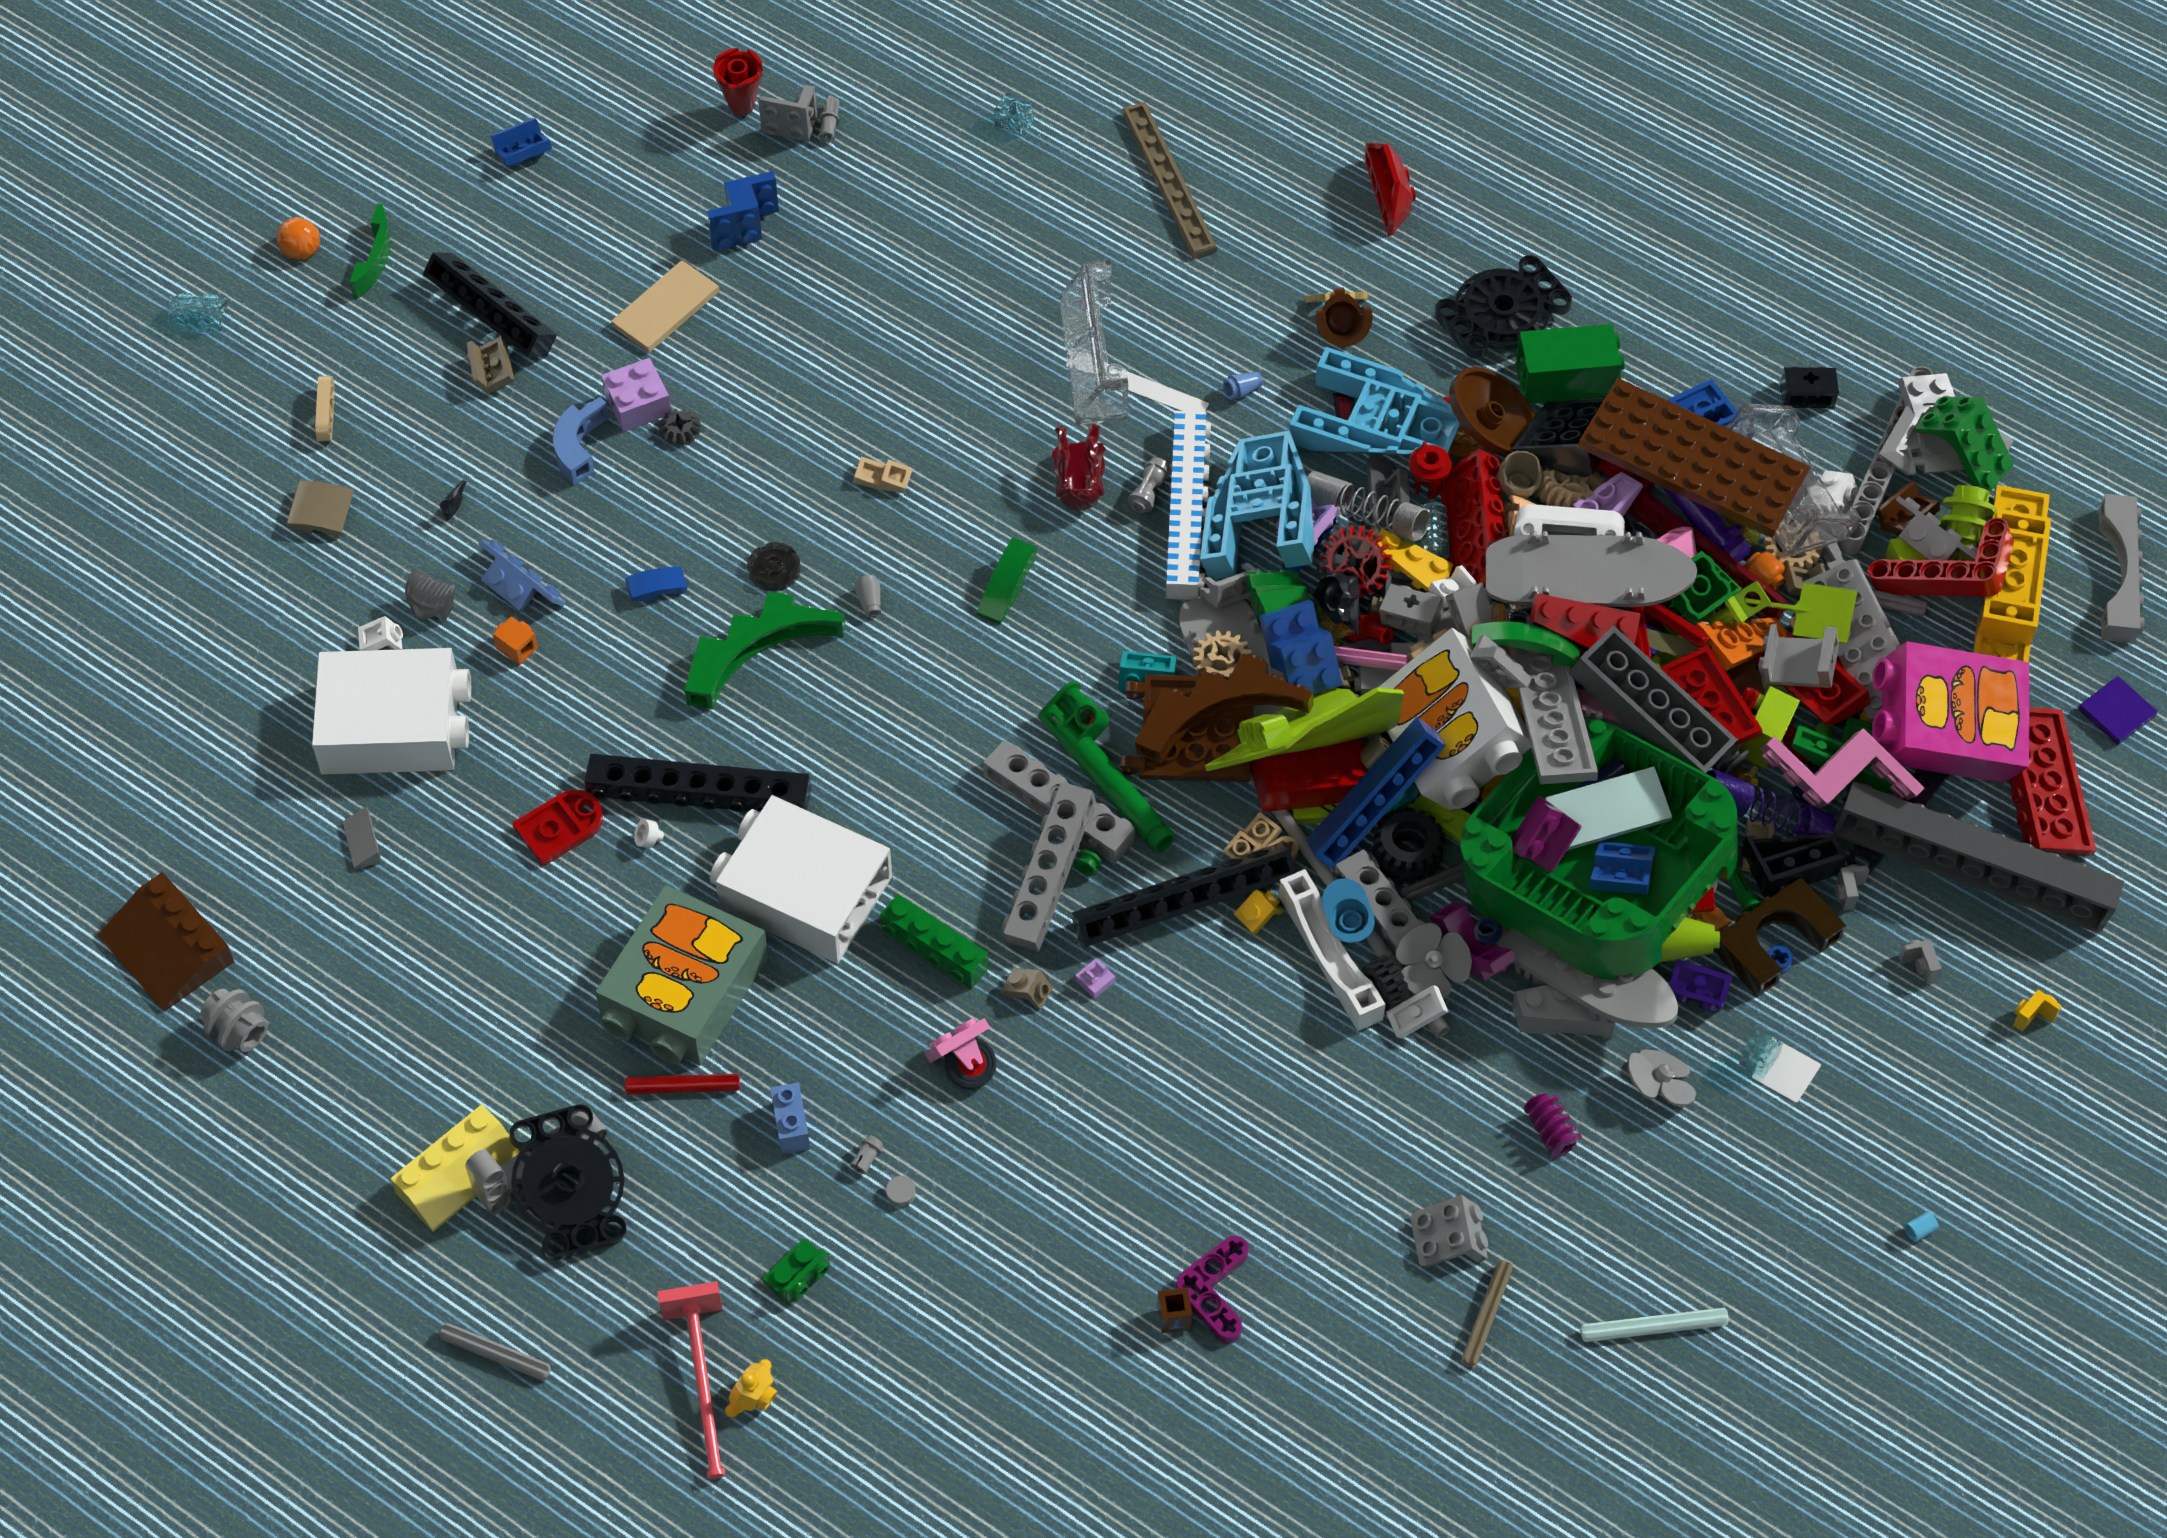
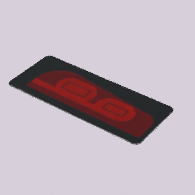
M1333 393L1336 417L1348 421L1355 406L1354 397L1342 393Z

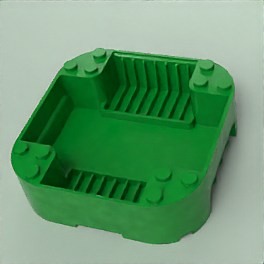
M1584 719L1598 770L1597 780L1540 784L1532 748H1530L1523 756L1520 765L1502 779L1471 814L1463 827L1460 844L1465 887L1470 902L1482 915L1494 919L1509 931L1514 929L1555 952L1558 959L1579 971L1596 978L1616 980V976L1631 973L1635 977L1652 969L1662 960V944L1678 928L1688 913L1694 909L1704 894L1711 889L1715 881L1719 877L1728 881L1732 876L1738 858L1737 808L1731 793L1715 778L1611 723L1602 720ZM1655 767L1672 815V821L1602 840L1604 842L1656 847L1654 867L1647 895L1590 889V878L1595 866V853L1599 842L1566 851L1553 872L1546 871L1534 861L1521 857L1513 851L1514 846H1512L1511 838L1537 797L1540 796L1546 799V797Z

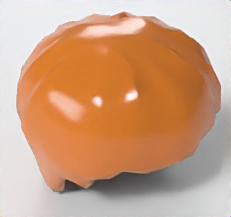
M293 217L283 222L278 228V247L289 259L306 261L312 255H315L320 247L321 239L318 228L307 219Z

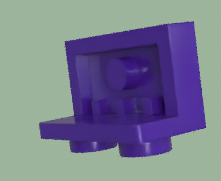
M1677 959L1669 986L1675 995L1676 1001L1688 1004L1689 999L1700 1002L1699 1008L1716 1012V1008L1723 1009L1732 975Z

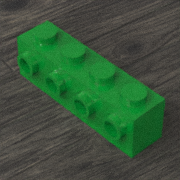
M899 894L880 913L882 931L970 989L989 970L988 952Z

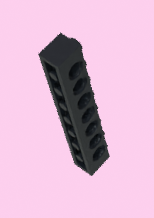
M591 753L584 781L586 792H589L591 796H595L597 799L614 798L625 802L635 800L646 801L650 804L667 803L675 804L679 807L699 806L710 810L715 808L730 809L734 812L750 811L751 809L761 812L771 795L807 811L811 792L810 774ZM696 786H702L701 788L694 789ZM751 791H756V792H757V793H754V794H749V792H751Z
M1280 842L1070 914L1078 940L1087 947L1280 882V879L1295 874L1296 870L1290 849Z

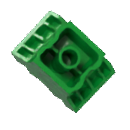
M1703 551L1691 558L1697 568L1695 582L1680 595L1661 603L1691 624L1700 620L1742 589ZM1663 625L1673 636L1678 635Z
M1280 569L1279 571L1244 572L1251 598V609L1261 629L1260 615L1307 600L1312 601L1306 587L1300 582L1299 573L1295 570ZM1315 609L1318 627L1325 630L1324 626L1321 625L1319 622L1318 614Z

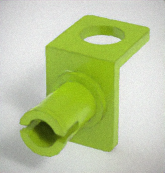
M1756 581L1726 600V607L1707 619L1710 625L1716 621L1730 624L1734 620L1741 624L1755 613L1770 605L1771 601L1759 582ZM1753 591L1759 594L1760 603L1758 606L1751 607L1746 603L1745 596L1748 592Z

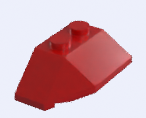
M1366 143L1365 165L1387 235L1391 236L1411 213L1412 202L1416 200L1415 189L1409 185L1410 176L1408 168H1404L1401 157L1388 143Z

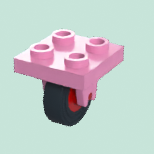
M972 1018L953 1030L956 1035L952 1037L950 1032L930 1043L931 1050L924 1053L930 1063L946 1054L944 1068L947 1076L955 1085L963 1089H976L984 1086L992 1079L996 1070V1057L993 1049L987 1042L975 1038L990 1028L985 1018L976 1022L975 1018Z

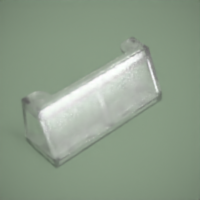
M1111 260L1084 262L1059 296L1076 425L1127 421L1128 418L1127 371L1118 363H1108L1101 310L1104 307L1106 309L1111 308Z
M1742 404L1727 426L1728 429L1811 467L1774 535L1785 555L1796 556L1849 539L1862 519L1854 507L1846 506L1840 511L1795 438L1800 428V420L1793 407Z

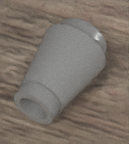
M874 575L861 576L856 579L854 590L865 612V616H877L881 613L880 582Z

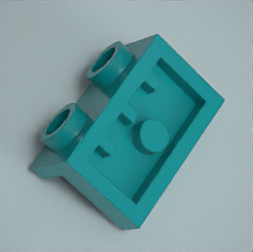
M1123 651L1118 689L1126 691V681L1145 682L1146 675H1175L1177 656Z

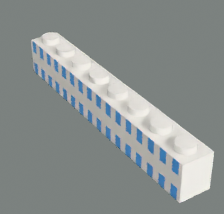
M1175 411L1166 599L1194 600L1198 598V590L1204 587L1202 579L1205 577V574H1199V568H1204L1200 560V546H1202L1204 530H1201V524H1205L1207 508H1202V502L1208 501V486H1203V481H1209V465H1204V459L1210 458V444H1205V438H1210L1211 423L1206 422V412Z

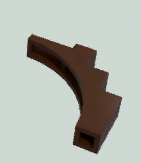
M1242 653L1229 680H1226L1218 672L1210 673L1203 670L1189 697L1178 689L1170 690L1164 687L1135 740L1136 752L1162 764L1172 747L1188 731L1208 718L1227 710L1256 705L1289 707L1310 713L1314 705L1313 693L1303 685L1296 684L1295 686L1286 682L1279 675H1269L1268 663L1257 655L1249 656Z

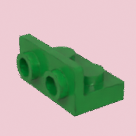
M803 1238L762 1278L763 1284L789 1305L795 1299L799 1300L808 1291L809 1285L816 1278L821 1279L827 1273L830 1267L829 1253L825 1250L820 1252Z

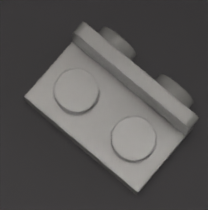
M1480 635L1470 658L1504 688L1528 687L1532 678L1524 671V668L1488 636Z

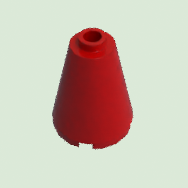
M739 48L725 50L716 57L713 66V75L730 111L738 116H745L753 111L763 72L762 61L759 55L747 49V52L739 51Z

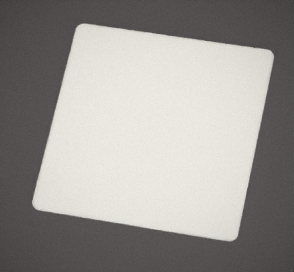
M1775 1040L1753 1073L1752 1078L1790 1100L1798 1102L1821 1064L1781 1041Z

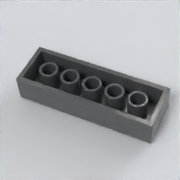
M1614 625L1580 657L1569 672L1574 679L1638 738L1704 773H1707L1738 740Z

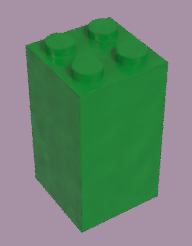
M1613 324L1520 332L1515 367L1521 393L1529 404L1606 398L1617 378L1621 379V370L1625 368L1623 354L1619 355L1618 351L1620 348V338L1618 334L1614 333Z

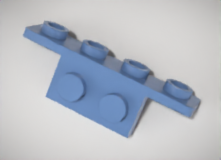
M481 539L478 544L495 557V560L481 581L516 609L524 611L537 591L554 604L560 606L566 604V601L560 597L561 592L550 584L546 586L541 582L543 578L531 569L528 571L522 567L524 562L512 554L508 556L504 553L505 547L495 540L487 542Z

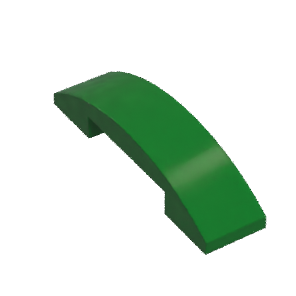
M377 203L370 222L375 240L367 263L356 262L350 279L353 298H360L374 285L381 275L389 256L390 231L382 204Z
M1488 622L1473 625L1470 629L1471 648L1475 647L1480 635H1486L1499 647L1505 645L1550 654L1552 664L1573 668L1580 659L1579 647L1575 643L1552 630L1520 622Z

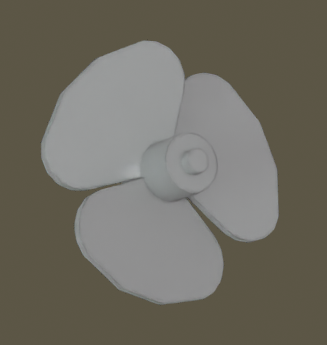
M1427 923L1413 928L1402 938L1395 956L1400 964L1407 965L1401 973L1405 977L1403 978L1404 981L1408 984L1407 988L1416 995L1434 985L1439 988L1444 999L1451 991V984L1445 975L1454 983H1463L1468 979L1472 960L1469 947L1461 935L1451 932L1444 935L1441 940L1442 932L1439 926L1434 923Z
M1647 1049L1641 1050L1639 1053H1632L1628 1057L1630 1078L1641 1095L1648 1099H1654L1658 1094H1661L1667 1102L1675 1106H1687L1694 1102L1696 1096L1695 1089L1685 1081L1673 1079L1684 1078L1690 1074V1069L1684 1062L1670 1054Z

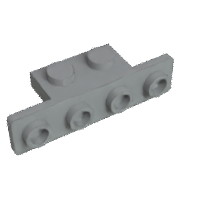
M1900 496L1896 498L1897 503L1915 516L1899 535L1904 542L1928 560H1951L1955 553L1960 550L1975 561L1978 550L1975 546L1970 544L1969 547H1966L1960 542L1962 537L1954 530L1949 528L1946 532L1939 526L1941 521L1931 513H1928L1926 516L1918 510L1921 506L1910 497H1907L1906 500Z

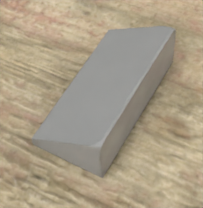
M368 807L343 821L354 870L382 863Z

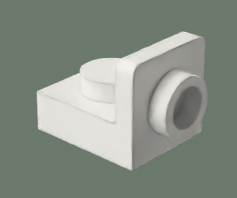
M1461 565L1456 567L1451 577L1431 582L1428 591L1438 597H1442L1443 608L1449 606L1445 596L1474 586L1476 581Z
M386 616L358 627L360 651L378 650L388 645L395 650L402 649V630L398 624L392 622Z

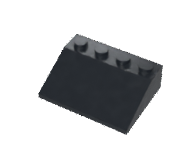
M1604 399L1546 402L1512 448V451L1532 453L1538 458L1540 465L1565 475H1578L1579 477L1592 475L1603 459L1577 446Z

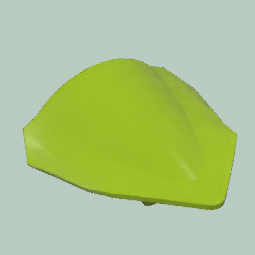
M1376 687L1357 697L1350 689L1330 688L1313 694L1314 705L1310 713L1284 707L1275 714H1262L1242 721L1239 724L1240 729L1237 730L1241 744L1206 764V771L1267 756L1339 744L1392 730L1400 720L1402 700L1405 693L1403 690Z

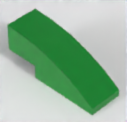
M1014 537L1011 538L990 578L979 604L977 615L998 624L1003 622L1025 585V577L1036 560V546Z

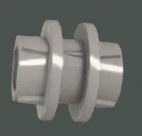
M223 988L215 991L204 1002L199 1016L204 1022L203 1030L205 1035L210 1039L217 1040L219 1046L228 1052L236 1049L248 1052L254 1049L265 1037L269 1022L264 1018L265 1011L263 1006L259 1002L250 1001L249 994L241 989L229 992Z

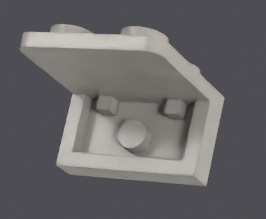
M1463 1195L1411 1214L1410 1219L1418 1261L1424 1268L1463 1254L1477 1263L1488 1259L1486 1251L1488 1240L1482 1231L1480 1222L1483 1220L1482 1211L1477 1204Z

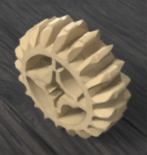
M1546 467L1542 472L1543 481L1537 495L1541 497L1540 501L1547 506L1573 508L1574 503L1580 499L1585 500L1594 494V490L1604 484L1606 479L1600 477L1599 472H1594L1587 477H1579L1578 475H1565Z

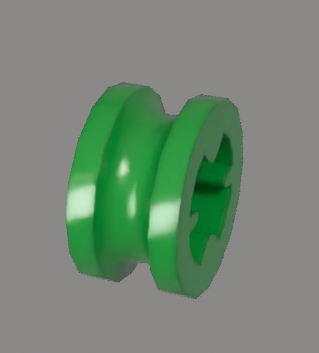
M1081 850L1078 854L1079 858L1074 861V867L1084 875L1095 876L1097 868L1102 865L1101 858L1089 850Z

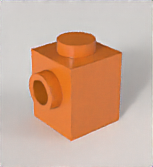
M512 616L505 623L499 624L493 633L496 649L519 666L538 649L536 635L530 626L523 621H517Z

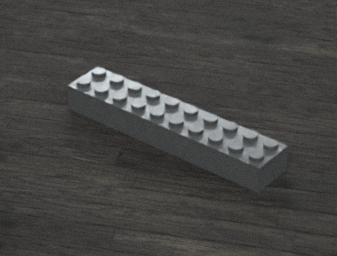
M1856 782L1852 783L1840 808L1833 833L1841 839L2099 934L2115 912L2125 882L2110 873L2093 870L2083 863H2074L2063 859L2058 854L2044 852L2036 849L2031 844L2014 841L2001 833H1992L1980 828L1976 824L1962 822L1954 819L1949 814L1932 811L1922 804L1911 803L1900 799L1894 794H1886L1873 789L1867 784Z

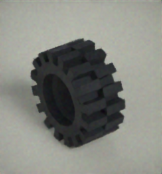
M1382 955L1365 964L1362 972L1373 982L1385 1003V1010L1388 1011L1410 998V991L1406 988L1408 984L1403 979L1405 978L1403 973L1399 972L1400 968L1398 965H1394V960L1392 958L1389 959L1388 955Z

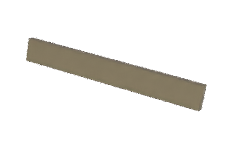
M1146 102L1122 108V115L1192 258L1196 259L1216 253L1217 246Z

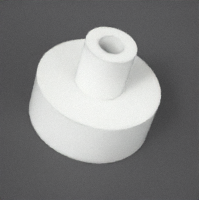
M646 819L639 821L634 835L637 846L652 848L656 841L661 842L663 840L664 833L658 829L655 821Z

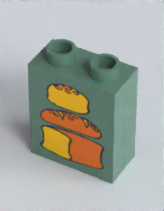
M665 885L595 992L601 1016V1026L609 1034L621 1040L627 1041L634 1034L651 1042V1050L666 1062L679 1064L682 1058H685L701 1066L769 958L765 930Z

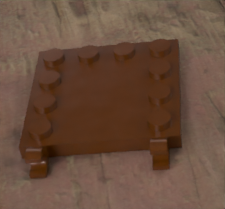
M1146 675L1145 682L1126 681L1127 699L1136 700L1144 697L1142 727L1164 687L1170 690L1178 689L1189 697L1200 676ZM1254 706L1227 710L1204 720L1188 731L1172 747L1162 764L1142 755L1140 757L1121 756L1120 768H1122V774L1139 772L1140 779L1250 782L1251 761L1211 771H1206L1205 765L1241 744L1237 732L1240 729L1239 724L1242 721L1254 718Z

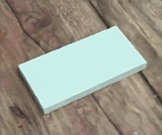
M1655 767L1546 797L1548 802L1582 826L1567 851L1672 821V815Z

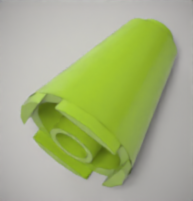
M1685 917L1678 928L1662 944V960L1660 962L1713 954L1714 948H1719L1720 931H1715V925Z

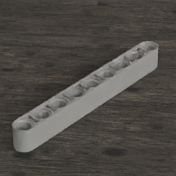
M1920 366L1914 368L1910 376L1931 375L1933 372L1927 367ZM1902 394L1843 525L1838 547L1844 554L1855 555L1860 552L1877 514V509L1881 505L1896 471L1893 465L1878 456L1906 407Z

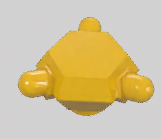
M762 1359L759 1363H753L736 1382L729 1395L730 1404L725 1408V1413L728 1417L733 1418L744 1410L753 1411L756 1407L765 1411L771 1404L778 1391L771 1387L774 1380L770 1373L771 1362L769 1360Z

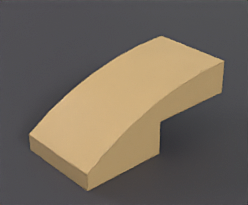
M861 456L852 483L879 490L905 492L913 468L888 460L885 465Z

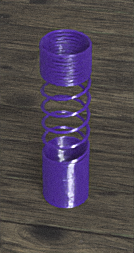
M1711 769L1706 773L1722 783L1731 793L1736 804L1737 817H1743L1750 809L1749 819L1751 822L1756 821L1762 813L1764 794L1770 793L1774 798L1767 804L1763 812L1762 825L1764 827L1768 826L1775 816L1776 799L1783 798L1786 803L1780 808L1774 821V829L1776 831H1780L1784 827L1789 815V803L1795 802L1798 808L1788 820L1786 827L1788 836L1796 833L1798 838L1799 835L1834 833L1835 818L1829 812L1809 806L1808 804L1800 806L1796 800L1788 801L1784 795L1775 796L1771 790L1763 792L1759 786H1753L1749 782L1715 769ZM1754 788H1758L1761 794L1753 802ZM1762 796L1759 813L1755 819H1752L1753 808ZM1774 801L1772 816L1769 822L1765 824L1766 811ZM1787 805L1784 822L1777 829L1776 824L1779 814ZM1802 807H1807V808L1804 809V810L1802 811V813H1801V808H1802ZM1799 810L1796 827L1792 833H1789L1790 822Z

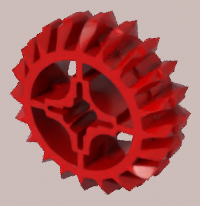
M1353 525L1349 526L1348 535L1343 528L1339 529L1340 539L1332 534L1329 538L1334 545L1324 543L1323 545L1330 552L1329 554H1320V558L1328 559V563L1321 564L1320 569L1329 568L1332 573L1352 571L1362 582V584H1359V598L1364 597V589H1366L1369 595L1374 594L1372 585L1381 589L1383 585L1378 579L1388 580L1389 576L1383 573V570H1392L1393 567L1390 564H1385V560L1393 558L1392 554L1384 555L1383 553L1384 550L1390 548L1389 544L1380 547L1378 543L1384 537L1379 535L1374 540L1372 538L1375 534L1374 529H1370L1367 535H1365V526L1363 525L1359 526L1358 533L1355 532ZM1351 539L1365 541L1373 549L1365 553L1360 552L1356 549L1355 545L1353 546ZM1343 544L1346 559L1341 565L1336 567V553ZM1353 554L1356 558L1368 555L1360 563L1361 568L1357 566L1345 568V566L1350 564V560H1353L1351 558ZM1377 556L1376 571L1372 578L1369 579L1366 568L1367 563Z

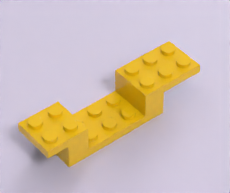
M2002 485L1996 486L1993 501L1996 511L1995 515L1991 516V519L2003 518L2006 520L2014 539V544L2001 591L1994 596L1984 597V602L1977 618L1973 653L2029 662L2030 646L2038 627L2051 518H2047L2049 494Z

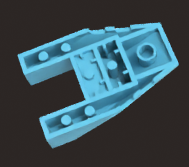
M1329 347L1325 348L1317 365L1315 385L1358 399L1348 421L1298 405L1289 424V431L1295 445L1311 451L1411 456L1412 452L1421 447L1424 441L1427 442V445L1439 446L1448 453L1460 428V423L1452 410L1451 404L1439 396L1437 399L1427 393L1424 386L1418 382L1415 385L1403 377V372Z
M1290 431L1240 439L1227 463L1229 468L1224 476H1220L1217 482V491L1207 501L1200 560L1208 577L1218 580L1236 575L1243 521L1279 515L1277 549L1286 568L1312 564L1314 534L1310 485Z

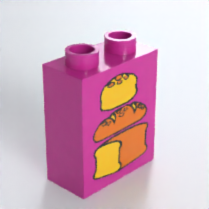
M1908 641L1885 658L1882 657L1877 661L1873 672V686L1876 690L1882 691V710H1879L1874 718L1872 737L1878 743H1881V746L1901 766L2000 783L2006 782L2029 767V662Z

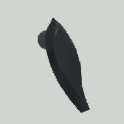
M462 480L452 490L447 499L440 503V508L446 522L454 516L460 507L462 492L467 483L465 480Z

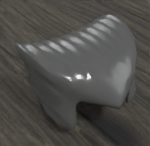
M414 570L409 574L405 585L406 600L420 621L434 616L439 621H445L454 607L456 587L453 584L438 581L422 573L420 570Z

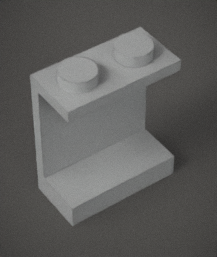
M1771 624L1769 635H1765L1763 640L1765 656L1760 657L1759 672L1763 673L1765 684L1831 688L1839 648L1837 627H1825L1823 639L1779 637L1776 624Z

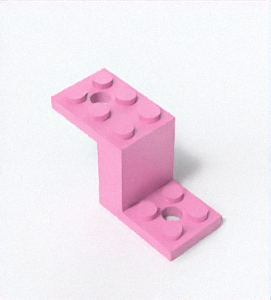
M1864 728L1856 732L1815 774L1775 736L1760 748L1764 752L1762 755L1763 759L1772 767L1777 765L1784 772L1782 777L1792 787L1797 785L1804 792L1802 797L1813 807L1818 805L1821 808L1827 805L1868 763L1872 765L1870 770L1878 778L1883 779L1885 777L1892 784L1890 787L1891 791L1900 799L1904 797L1907 800L1914 798L1924 789Z

